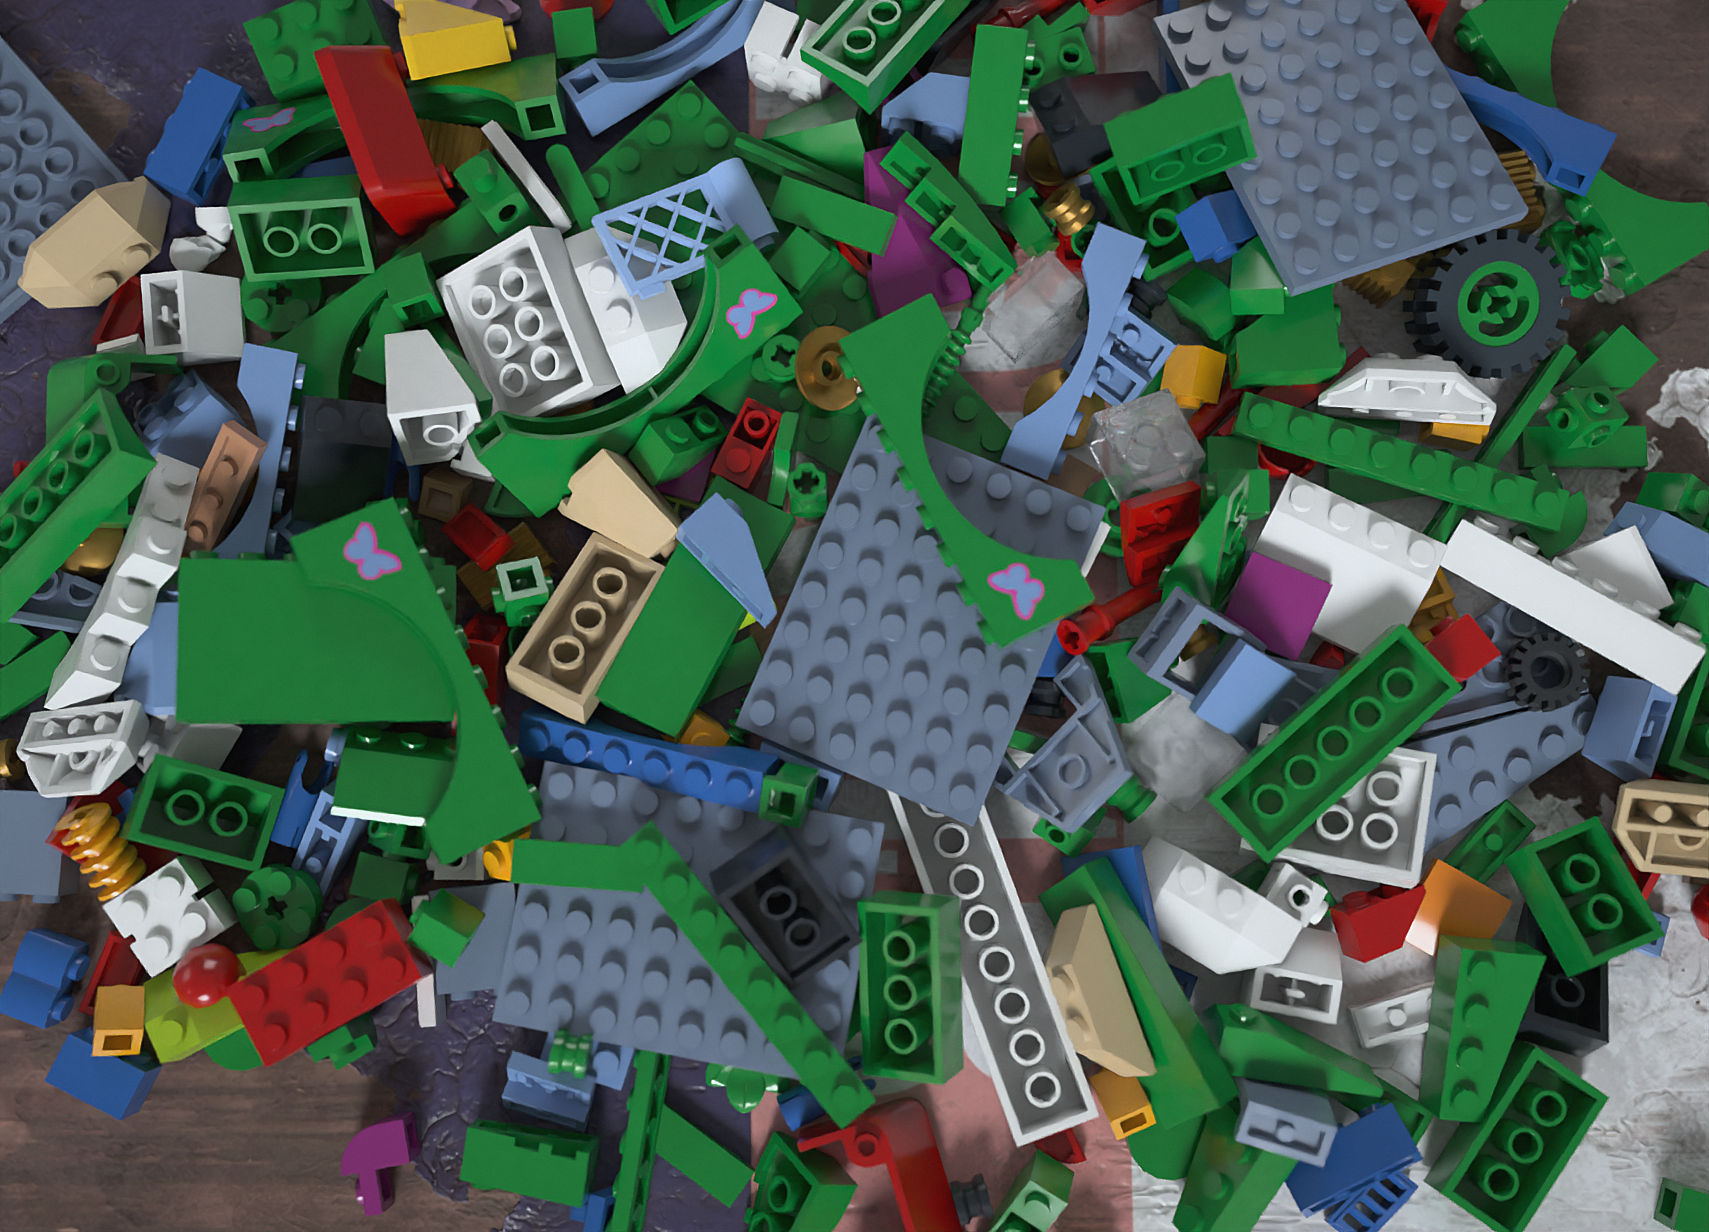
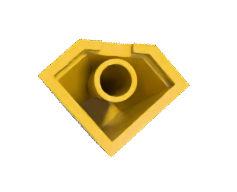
M394 0L396 11L399 10L400 14L398 26L411 81L511 61L510 52L517 50L512 25L504 26L501 17L438 0Z

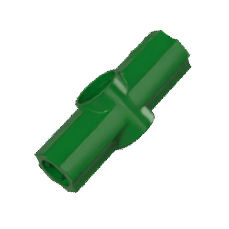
M800 463L796 470L791 471L787 475L790 515L803 517L805 522L819 521L820 516H825L829 507L827 471L816 469L814 463Z

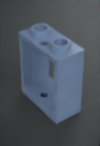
M1176 586L1130 650L1127 657L1147 676L1193 701L1239 638L1262 653L1268 646L1244 627ZM1206 619L1231 635L1196 684L1168 668L1202 620Z

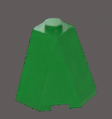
M842 91L768 122L763 137L760 140L865 186L863 154L878 149L876 136H879L878 119L875 110L869 115L845 91Z

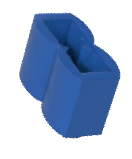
M45 927L28 930L17 951L13 971L1 992L0 1013L43 1029L64 1021L71 1013L75 1003V998L72 996L74 983L82 979L90 964V957L87 956L89 943Z

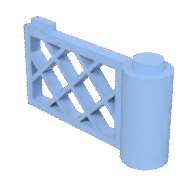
M740 158L726 160L703 175L595 215L591 221L629 296L639 294L641 300L664 292L666 288L663 283L705 267L704 256L696 257L697 251L703 253V249L709 246L701 243L706 226L719 230L724 234L737 223L761 254L774 248L776 245L774 240L779 236V231ZM700 189L708 203L705 214L683 206L682 202L685 194ZM679 197L677 203L671 201L672 199ZM657 205L672 211L673 215L668 229L644 220L647 209ZM711 211L715 218L710 217ZM641 212L640 217L633 215L635 213ZM678 214L701 223L696 240L672 231ZM621 220L636 226L630 244L614 238L607 224ZM640 229L664 238L659 255L635 246ZM669 240L692 249L689 261L679 264L663 257ZM620 250L626 252L625 259L623 258ZM631 255L654 263L652 275L635 281L627 266ZM660 266L666 268V270L658 273Z

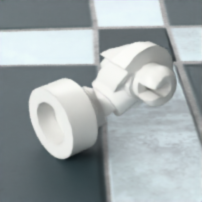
M227 207L195 208L197 225L206 231V236L174 238L170 246V258L177 270L200 272L226 250L222 245L229 242L233 230Z

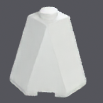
M427 329L384 335L387 414L407 466L451 460L459 452V444L466 439L469 433L483 423L474 394Z

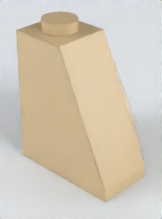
M602 449L571 477L568 487L572 491L570 499L566 497L561 500L558 510L562 515L646 558L660 561L664 559L666 561L670 560L680 542L676 538V534L683 521L629 457Z

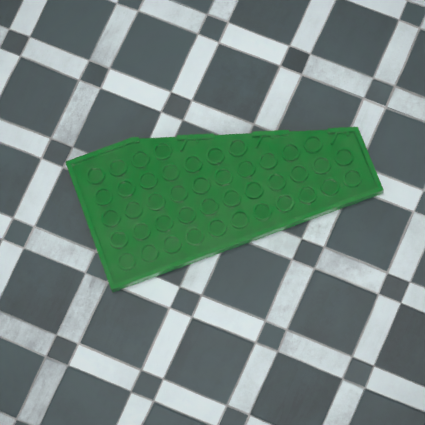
M690 80L584 172L582 176L600 212L603 213L703 175L726 160L738 158L731 152L739 132ZM742 159L768 212H770L781 178L777 174ZM698 189L685 194L682 205L705 214L708 203L701 190ZM562 192L556 199L572 223L570 224L571 228L561 234L564 241L568 237L579 234L582 230ZM679 197L674 198L671 201L677 203ZM656 205L647 209L644 220L668 229L673 212ZM542 211L535 215L542 227L554 228ZM711 211L710 217L715 218ZM641 212L635 213L633 215L640 217ZM678 214L672 231L696 240L701 223ZM771 217L779 231V236L774 240L775 247L762 254L767 263L797 226ZM706 226L701 243L710 245L723 233ZM649 232L661 248L664 238ZM820 235L829 244L827 249L831 252L830 263L799 301L793 297L803 310V313L795 318L788 327L780 330L772 337L785 334L794 337L801 344L808 333L822 326L841 327L852 334L878 320L868 288V278L862 276L838 251L833 239ZM669 240L664 258L681 264L689 261L692 249ZM697 251L696 257L703 255V253ZM704 267L671 280L688 323L680 344L688 333L697 314L704 285ZM767 341L756 352L745 357L727 371L720 380L713 382L698 394L701 398L722 407L736 416L739 415L747 397L780 413H785V411L799 413L797 451L841 475L844 473L867 419L857 398L843 409L833 411L822 410L812 405L803 396L796 378L791 381L780 382L769 377L764 370L762 352ZM952 367L954 375L946 377L948 386L940 388L942 396L934 398L937 404L936 407H930L928 409V412L931 414L930 417H924L922 420L925 425L922 428V434L998 464L1012 430L960 373Z

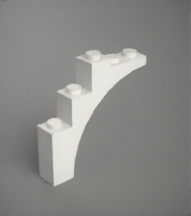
M157 453L154 456L158 464L147 474L143 490L119 553L90 615L70 650L54 671L44 708L57 710L102 704L121 684L130 648L149 627L158 591L178 568L179 558L181 557L187 531L183 529L200 468L161 453Z

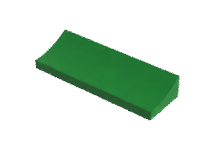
M844 0L800 48L801 61L833 81L871 115L972 0Z
M99 388L1 494L0 623L6 624L158 464L131 428L118 404L115 393Z
M716 475L698 509L716 492L724 500L729 498L740 507L744 513L743 519L747 522L766 579L793 530L796 519L789 513L756 498ZM681 542L677 545L595 694L606 707L678 742L748 613L736 598Z
M1403 623L1391 625L1205 792L1202 797L1244 839L1257 855L1268 864L1463 687Z
M1107 856L1082 865L1072 874L1037 896L1054 928L1063 911L1095 904L1157 1071L1149 1076L1136 1077L1165 1130L1220 1108L1240 1094L1239 1089Z

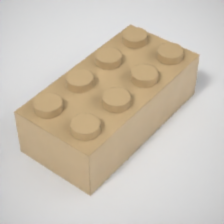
M593 532L506 666L510 688L586 725L600 702L595 694L658 582L665 566Z

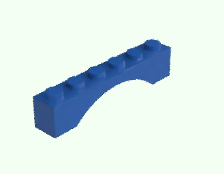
M1443 64L1477 122L1502 133L1517 144L1535 163L1545 181L1585 197L1618 134L1606 130L1600 124L1582 121L1567 115L1559 108L1541 105L1526 99L1525 96L1518 92H1508L1488 84L1479 77L1467 76L1449 69Z
M539 702L521 714L518 743L520 754L559 764L635 777L650 787L754 813L759 812L764 777L766 775L771 776L772 774L777 775L778 755L741 746H698L647 738L608 725L593 716L589 718L586 725H583Z

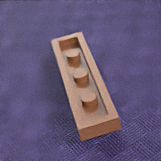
M230 420L222 425L194 487L183 529L187 531L180 558H190L191 551H213L223 542L268 446V443L235 420Z

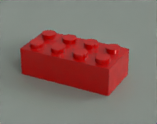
M396 897L382 899L225 989L266 1068L288 1058L436 972L426 953L407 942L413 929Z

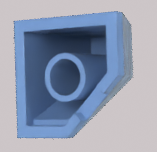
M179 584L169 585L165 587V590L158 591L149 627L137 639L126 663L121 684L113 692L114 701L136 700L142 703L144 711L151 715H175Z

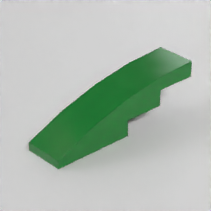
M906 130L880 162V165L911 191L904 202L936 228L929 239L993 293L1017 269V263L995 228L966 190L940 161Z

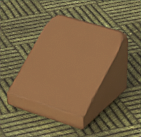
M433 468L423 478L417 513L446 523L449 522L464 508L471 489L472 479L442 468Z

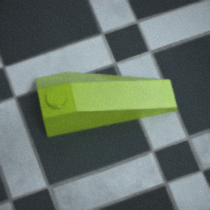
M305 943L287 949L272 948L236 954L247 970V975L240 976L238 981ZM176 967L143 983V986H145L144 1025L161 1063L182 1060L244 1027L229 997H224L215 1005L201 1009L183 1004L173 987V973Z

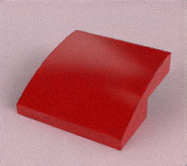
M1193 480L1121 501L1120 521L1123 556L1129 584L1134 588L1160 580L1164 568L1168 564L1173 566L1200 527L1198 519L1202 488Z

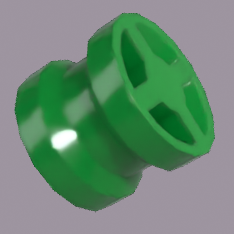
M782 334L772 337L765 344L762 352L763 367L767 375L773 380L787 382L796 378L795 358L800 345L797 339Z
M1132 770L1133 774L1106 800L1110 806H1117L1122 811V818L1128 824L1138 818L1158 795L1152 788H1145L1140 783V776L1134 770Z
M558 1028L551 1048L548 1072L559 1074L561 1071L572 1072L575 1078L584 1079L591 1059L594 1035L584 1033L581 1036L571 1035L568 1029Z

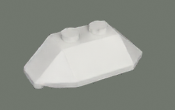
M608 226L614 238L630 244L633 235ZM595 228L568 237L564 239V242L605 347L624 391L628 394L649 381L664 368L679 347L688 323L671 281L663 283L666 288L664 292L645 300H641L639 294L630 297ZM637 237L635 246L659 255V250L655 243ZM620 250L623 258L625 259L626 252ZM631 255L627 266L635 281H639L652 275L655 264ZM660 266L658 273L666 270V268Z
M1380 353L1374 355L1373 358L1365 357L1322 392L1318 397L1317 414L1327 417L1490 425L1496 414V404L1454 361H1443L1442 357L1436 355H1424L1418 357L1417 360L1399 359V356L1396 354Z
M136 700L34 712L29 717L16 752L20 760L26 763L28 774L40 795L46 798L99 794L136 763L138 756L144 750L146 744L145 736L150 722L142 704Z
M1152 836L1142 852L1159 938L1219 975L1282 963L1304 926L1301 922L1254 891L1188 852L1160 838Z

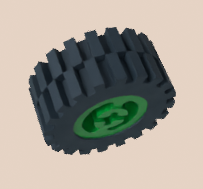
M1493 229L1430 250L1434 257L1421 258L1416 264V269L1422 272L1421 277L1409 278L1405 289L1415 291L1413 301L1403 300L1402 312H1413L1414 320L1404 323L1407 334H1419L1420 336L1418 340L1412 343L1413 347L1418 353L1440 356L1443 358V361H1454L1469 377L1503 379L1513 377L1512 372L1524 373L1533 368L1530 359L1544 360L1552 352L1544 345L1547 341H1560L1564 331L1555 328L1557 321L1569 320L1571 308H1561V298L1572 296L1571 285H1559L1558 278L1566 275L1567 271L1563 263H1549V260L1556 255V252L1550 246H1536L1540 238L1532 234H1519V230ZM1494 274L1501 279V285L1477 286L1478 291H1471L1474 285L1486 275ZM1501 317H1508L1505 324L1491 334L1486 335L1479 331L1480 323L1501 324L1504 323Z

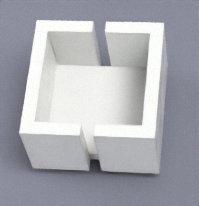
M765 1L744 43L749 79L752 80L756 87L765 92L772 93L775 90L780 93L783 91L789 93L790 101L802 108L827 98L834 86V82L801 61L800 48L821 25L806 19L793 45L789 43V40L799 21V15Z
M184 854L102 906L124 938L133 934L137 941L131 944L130 947L151 977H154L180 960L192 948L203 945L239 920L237 913L219 888L200 900L195 896L194 893L214 881L198 857Z

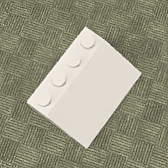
M528 226L436 280L467 361L493 397L491 416L501 410L515 415L547 418L590 401L621 384L574 270L559 228Z
M1291 473L1279 491L1229 595L1232 596L1253 550L1332 583L1333 586L1311 634L1358 656L1391 625L1403 623L1406 628L1409 626L1435 577L1448 546Z
M1261 723L1257 746L1279 726ZM1397 747L1271 862L1287 863L1291 866L1412 889L1419 882L1437 754ZM1241 837L1238 855L1262 860Z

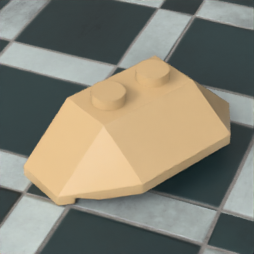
M144 176L134 178L133 182H120L93 190L30 244L23 264V275L19 277L17 284L47 308L99 306L130 277L134 276L161 252L171 202Z
M1639 778L1621 785L1612 829L1635 867L1645 872L1709 878V785Z
M1095 904L1063 911L1041 960L1050 981L1052 993L1057 1000L1066 1024L1067 1034L1072 1041L1075 1051L1122 1077L1149 1076L1156 1073V1068Z

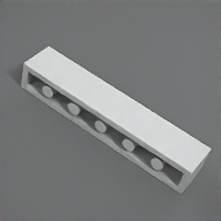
M1477 515L1474 520L1469 517L1462 519L1447 544L1448 548L1440 563L1442 567L1674 695L1678 693L1706 652V645L1699 642L1703 635L1679 622H1677L1675 627L1657 619L1661 613L1653 607L1639 600H1636L1633 605L1616 597L1620 591L1614 586L1598 578H1595L1593 583L1584 580L1576 575L1579 568L1559 557H1555L1552 562L1536 554L1539 550L1537 545L1517 535L1513 541L1497 533L1500 529L1498 524L1481 515Z

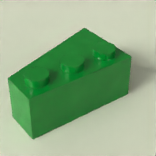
M1234 1097L1222 1107L1209 1111L1172 1223L1179 1232H1251L1299 1161L1292 1157L1235 1140L1233 1131L1242 1109L1239 1097Z
M477 1118L467 1127L460 1180L471 1182V1186L477 1189H501L520 1195L582 1208L596 1186L603 1135Z

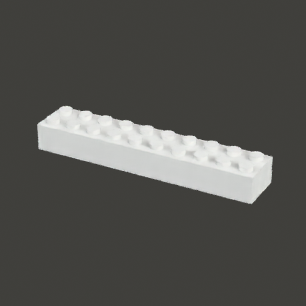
M887 790L924 894L959 896L962 998L1017 1147L1098 1117L1099 1114L1072 1041L1067 1034L1066 1024L1057 1000L1052 993L1050 981L984 804L973 827Z

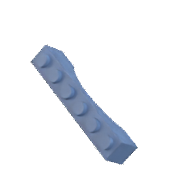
M730 0L701 17L692 27L672 41L654 50L632 57L616 59L593 58L558 80L575 113L593 137L744 46L765 1L796 14V6L794 0Z
M1098 222L1081 265L1089 304L1088 330L1081 355L1070 376L1055 395L1035 412L1016 422L1000 462L1044 480H1048L1050 473L1059 475L1068 453L1060 450L1066 434L1075 436L1084 413L1077 411L1078 405L1083 395L1091 398L1100 374L1093 372L1099 356L1108 357L1116 338V334L1109 332L1115 316L1124 319L1133 297L1132 294L1126 292L1132 276L1138 279L1141 278L1150 255L1142 252L1146 243L1145 240Z
M244 343L237 386L250 407L257 427L258 437L268 443V446L259 464V477L248 509L241 522L228 538L213 550V552L219 553L220 559H237L238 553L241 552L274 555L278 530L270 529L273 512L281 514L285 489L277 488L280 471L288 472L292 447L284 446L287 430L295 431L299 406L291 405L294 388L302 389L306 370L305 364L298 363V353Z

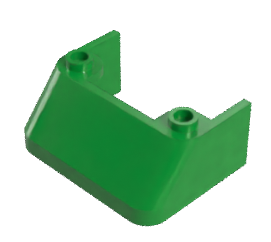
M110 352L69 358L56 362L50 368L47 375L46 445L99 388L118 395L129 386L132 373L180 375L184 374V366L177 356ZM128 495L97 528H129L133 515H129Z

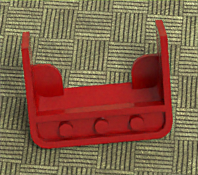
M329 45L314 51L315 60L362 185L371 203L400 238L404 240L425 232L434 222L446 220L458 211V206L448 191L449 188L454 187L452 178L445 163L437 165L432 157L405 88L408 86L406 80L410 79V73L402 51L395 53L391 46Z
M902 1097L867 1108L842 1130L833 1119L799 1130L797 1141L799 1152L842 1139L849 1160L856 1166L872 1168L886 1163L906 1232H963L927 1110L917 1099Z

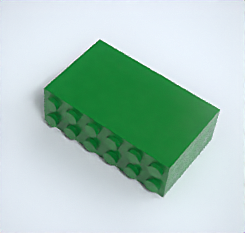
M191 551L190 558H179L175 721L179 724H447L455 720V705L444 670L434 652L407 621L383 604L347 589L324 585H309L295 554H285L284 561L265 560L266 554L256 552L238 553L237 559H220L218 552ZM430 558L433 569L428 571L429 576L435 587L443 586L452 606V609L446 612L453 627H455L456 566L445 565V559Z

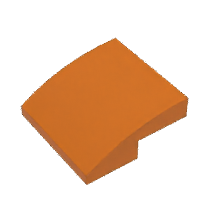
M1432 858L1419 882L1424 885L1426 895L1405 941L1437 959L1440 935L1492 939L1511 908L1513 901L1440 859Z

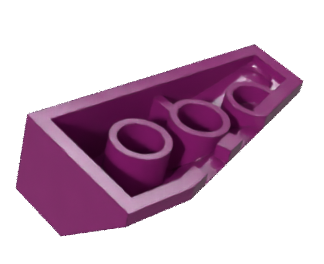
M894 145L863 154L865 204L898 216L884 257L872 253V270L868 271V288L878 320L929 293L932 294L939 308L973 297L965 269L929 239L936 228L904 202L911 191L880 165V162Z

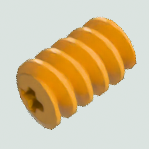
M103 802L86 805L72 811L54 827V831L70 829V832L61 839L63 845L79 843V846L70 853L73 860L88 857L79 867L81 873L97 871L88 881L90 887L106 885L97 895L99 901L112 899L125 892L142 877L147 867L143 859L137 858L138 851L136 847L128 844V839L120 838L122 830H119L121 824L116 817L110 816L112 810L108 803Z

